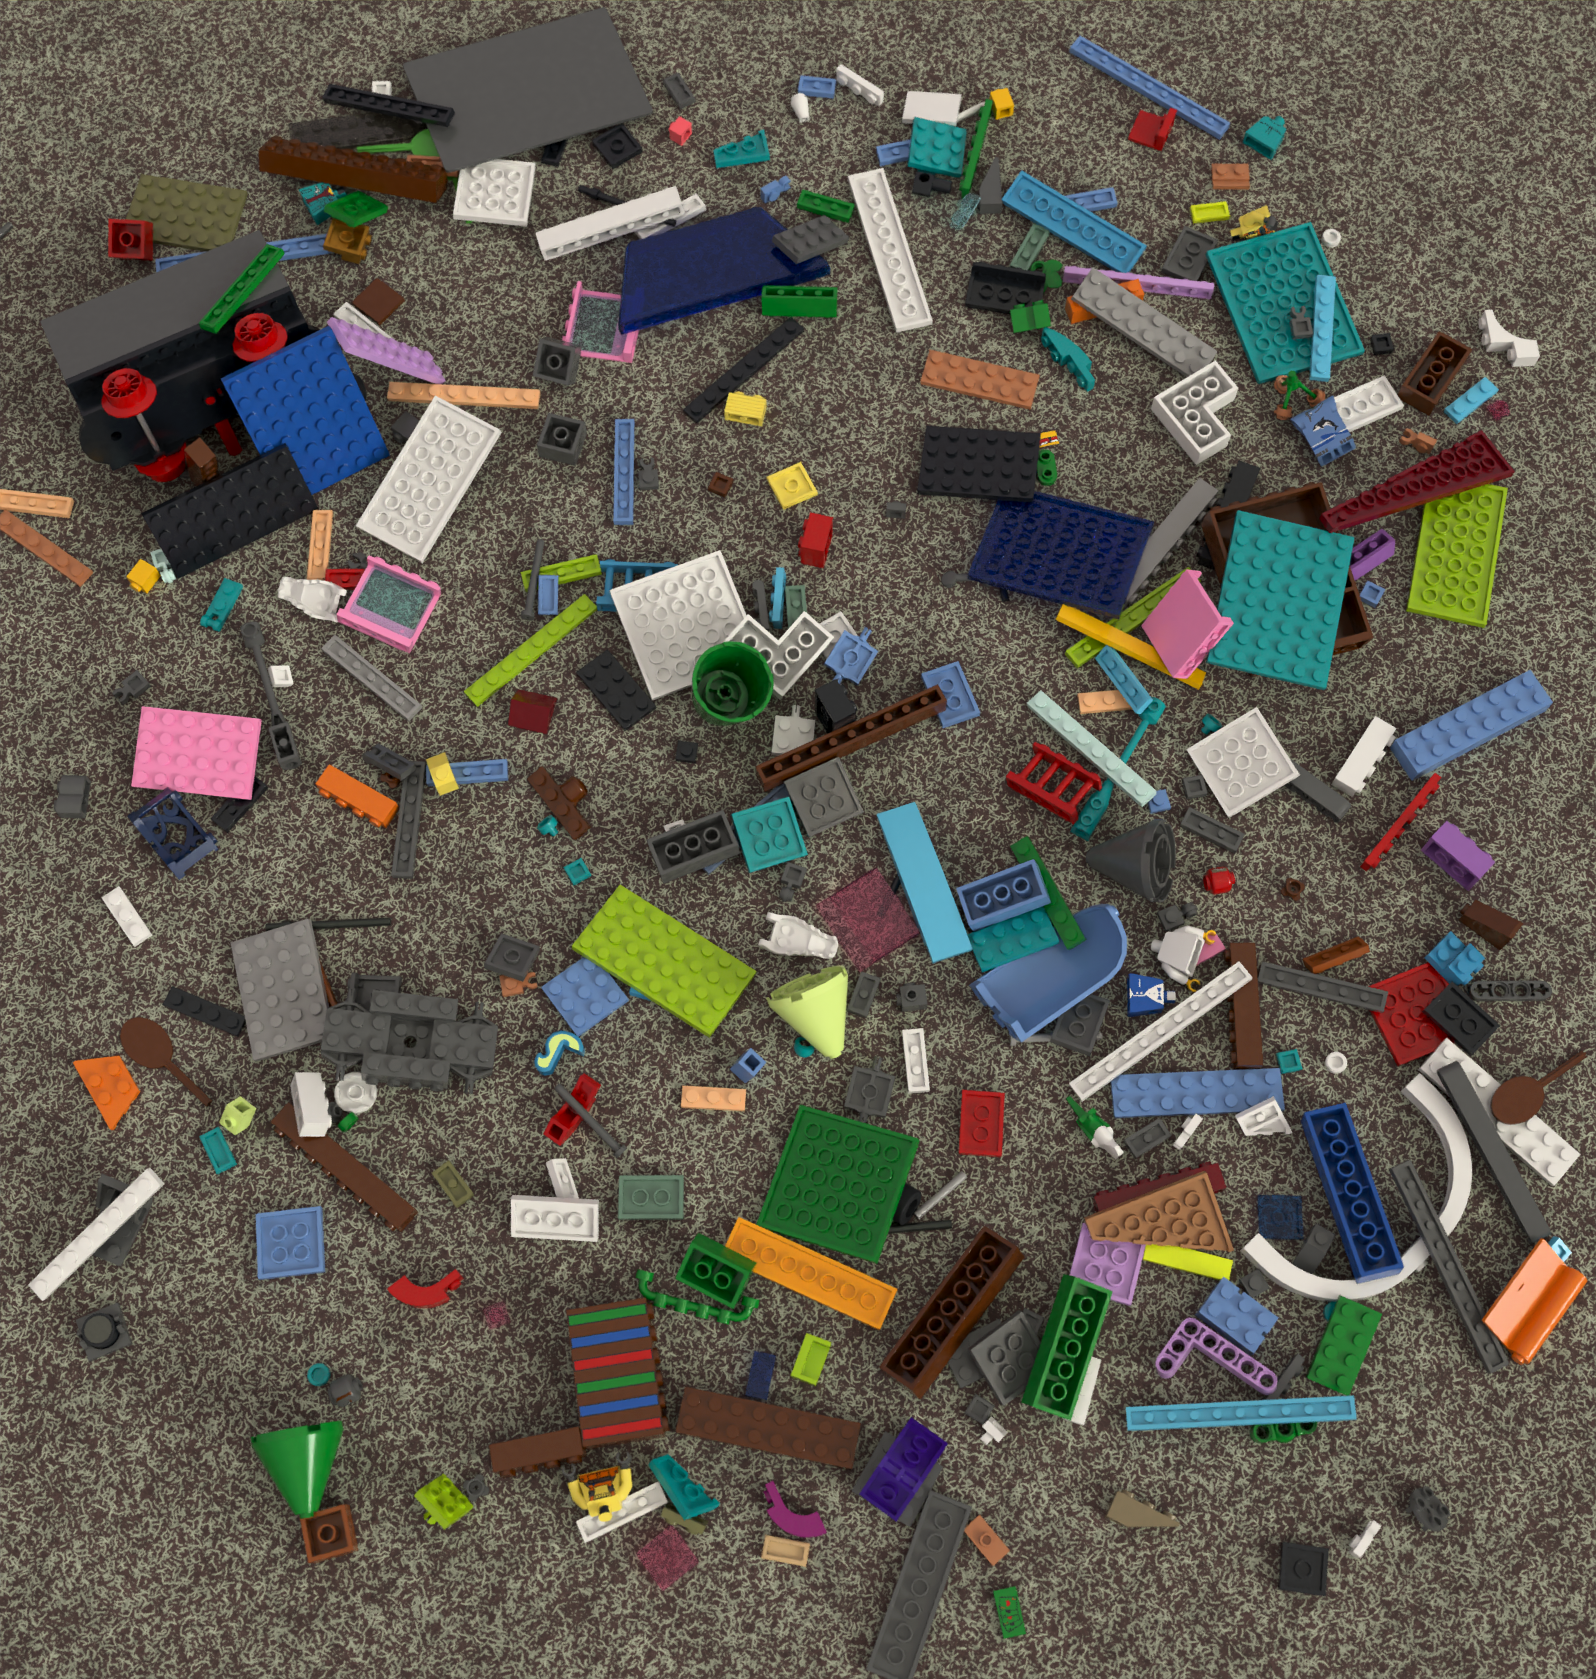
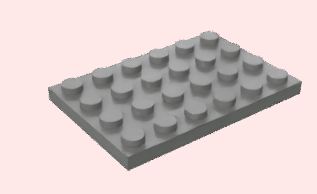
M305 919L231 942L253 1060L268 1059L322 1042L326 1010L329 1008L312 921Z

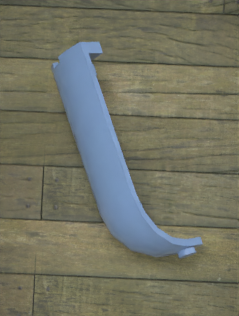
M1093 905L1073 914L1087 939L1073 949L1068 950L1055 926H1053L1059 938V944L991 969L969 985L984 1007L988 1005L995 1013L993 1019L1002 1028L1007 1027L1010 1036L1019 1042H1023L1110 981L1121 969L1127 954V936L1118 917L1119 912L1113 905Z

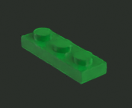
M802 190L797 202V208L849 223L855 209V204Z

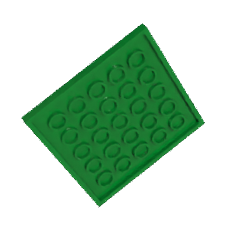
M800 1105L756 1225L772 1232L877 1264L920 1140L912 1136Z

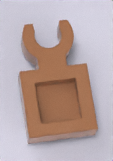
M534 972L528 973L523 982L505 975L499 976L503 997L523 994V987L529 989L538 987L537 983L530 984L528 982L530 978L536 977Z

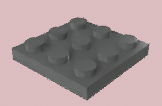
M839 757L783 782L808 837L864 813Z
M1018 1310L967 1348L1000 1405L1005 1406L1026 1389L1041 1342L1024 1313Z
M886 1431L884 1432L851 1492L863 1498L859 1495L896 1440V1437ZM937 1462L935 1463L898 1521L911 1527L929 1491L942 1471V1465Z

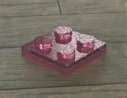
M670 1525L636 1553L662 1591H665L699 1563V1560L673 1525Z

